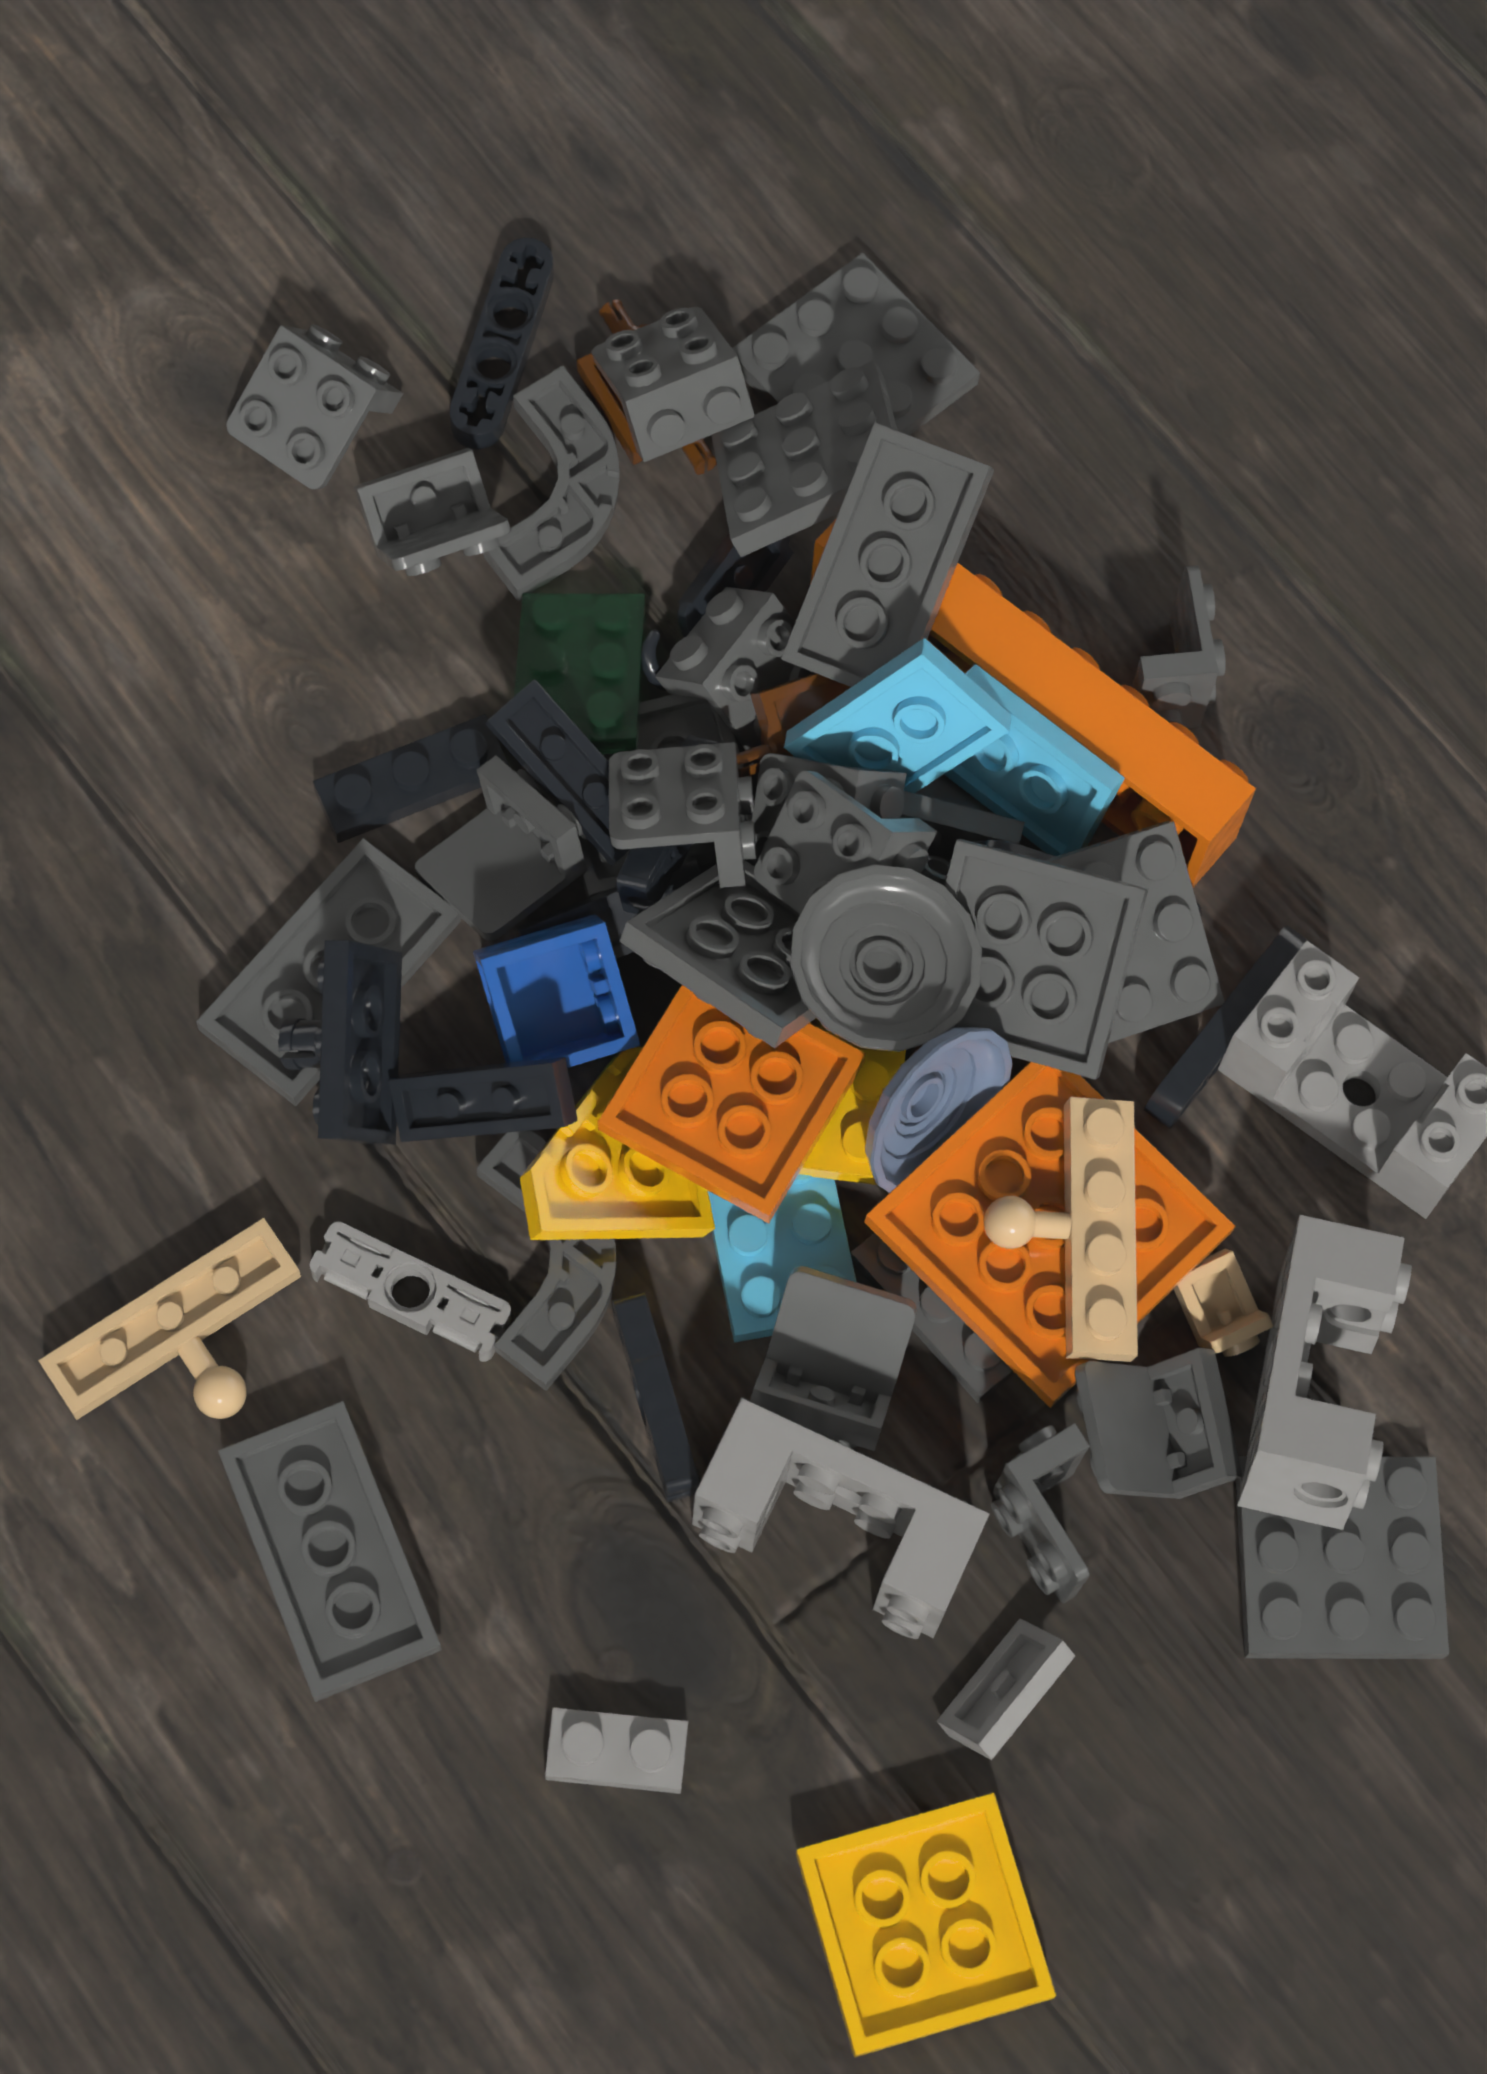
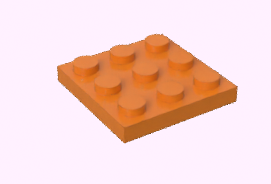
M682 985L598 1120V1130L769 1224L865 1063L866 1053L811 1023L807 1024L776 1048H773L765 1041L752 1036L743 1026L711 1004L697 998L691 990Z

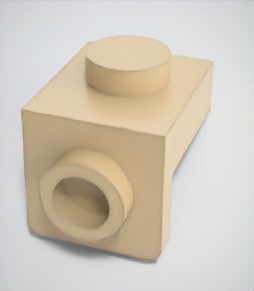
M1225 1248L1205 1258L1174 1288L1199 1347L1213 1349L1215 1353L1222 1352L1225 1357L1234 1356L1256 1346L1260 1342L1258 1334L1273 1327L1269 1314L1258 1310L1232 1250Z

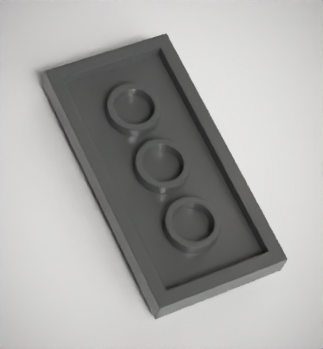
M874 422L781 659L852 687L921 639L925 638L927 640L994 469L986 464Z
M363 838L196 1021L198 1030L294 1106H297L320 1080V1068H305L302 1070H288L285 1068L280 1058L286 1052L298 1051H279V1032L286 1018L322 1019L323 994L318 987L317 970L320 960L324 957L325 940H350L402 952V988L461 922V918L449 903Z
M343 1401L218 1450L315 1702L442 1650Z

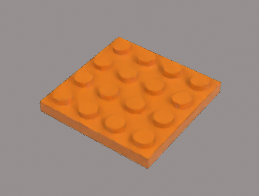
M1030 1062L866 1215L864 1223L1051 1408L1077 1383L1075 1369L1078 1365L1088 1361H1099L1066 1358L1065 1239L1032 1237L1029 1242L1019 1248H1002L994 1244L987 1236L984 1228V1216L988 1207L995 1200L1005 1196H1016L1025 1200L1034 1211L1065 1213L1064 1104L1070 1097L1104 1098L1081 1075ZM1134 1128L1138 1324L1231 1234L1235 1225Z

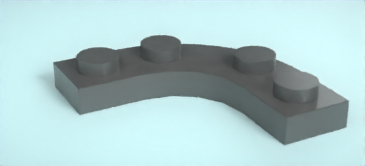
M563 366L513 396L515 410L548 450L558 470V480L550 499L534 514L510 528V533L498 537L500 543L498 547L483 553L485 560L517 601H520L568 571L586 557L598 544L609 527L618 501L619 459L613 435L598 409Z
M532 1130L507 1132L478 1165L477 1176L525 1212L520 1177L547 1142ZM615 1239L546 1240L550 1252L548 1274L536 1296L494 1344L496 1353L545 1391L548 1390L588 1342L606 1313L615 1283Z

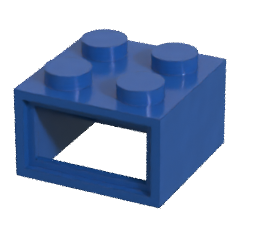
M590 915L473 951L506 1063L565 1057L567 1068L641 1046L606 924L597 915Z

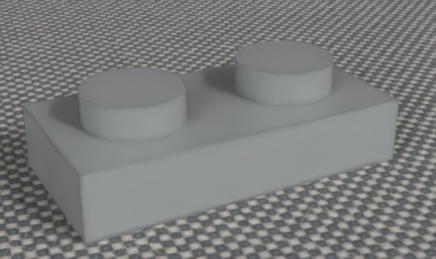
M1019 1619L938 1718L937 1723L949 1737L992 1760L1075 1657L1074 1653L1062 1639Z
M553 1708L545 1780L681 1794L688 1721Z

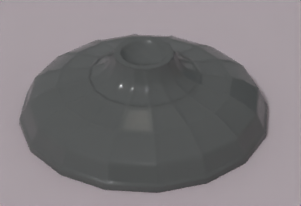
M870 865L838 874L810 896L793 928L790 967L802 1002L828 1031L860 1048L900 1052L925 1044L929 1040L947 1032L964 1018L980 986L982 948L970 914L945 886L910 868Z

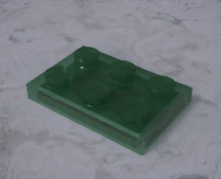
M523 593L514 697L535 679L601 754H615L637 750L642 684L641 651L645 636L646 620L645 594Z

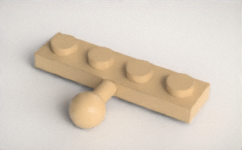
M1070 1097L1064 1104L1065 1213L1034 1211L1025 1200L1016 1196H1005L995 1200L988 1207L984 1216V1228L987 1236L994 1244L1006 1249L1019 1248L1029 1242L1032 1237L1065 1239L1066 1358L1131 1362L1138 1356L1134 1101Z
M262 1218L38 1361L76 1420L178 1355L196 1380L193 1396L199 1410L215 1419L231 1417L245 1403L247 1395L245 1381L234 1369L218 1366L202 1340L301 1277L300 1271L269 1224Z

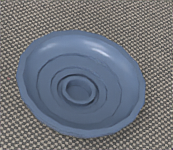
M953 1028L923 1044L919 1050L901 1064L895 1075L883 1089L868 1125L865 1153L870 1170L878 1186L891 1193L1009 1083L1013 1064L1006 1040L989 1028Z

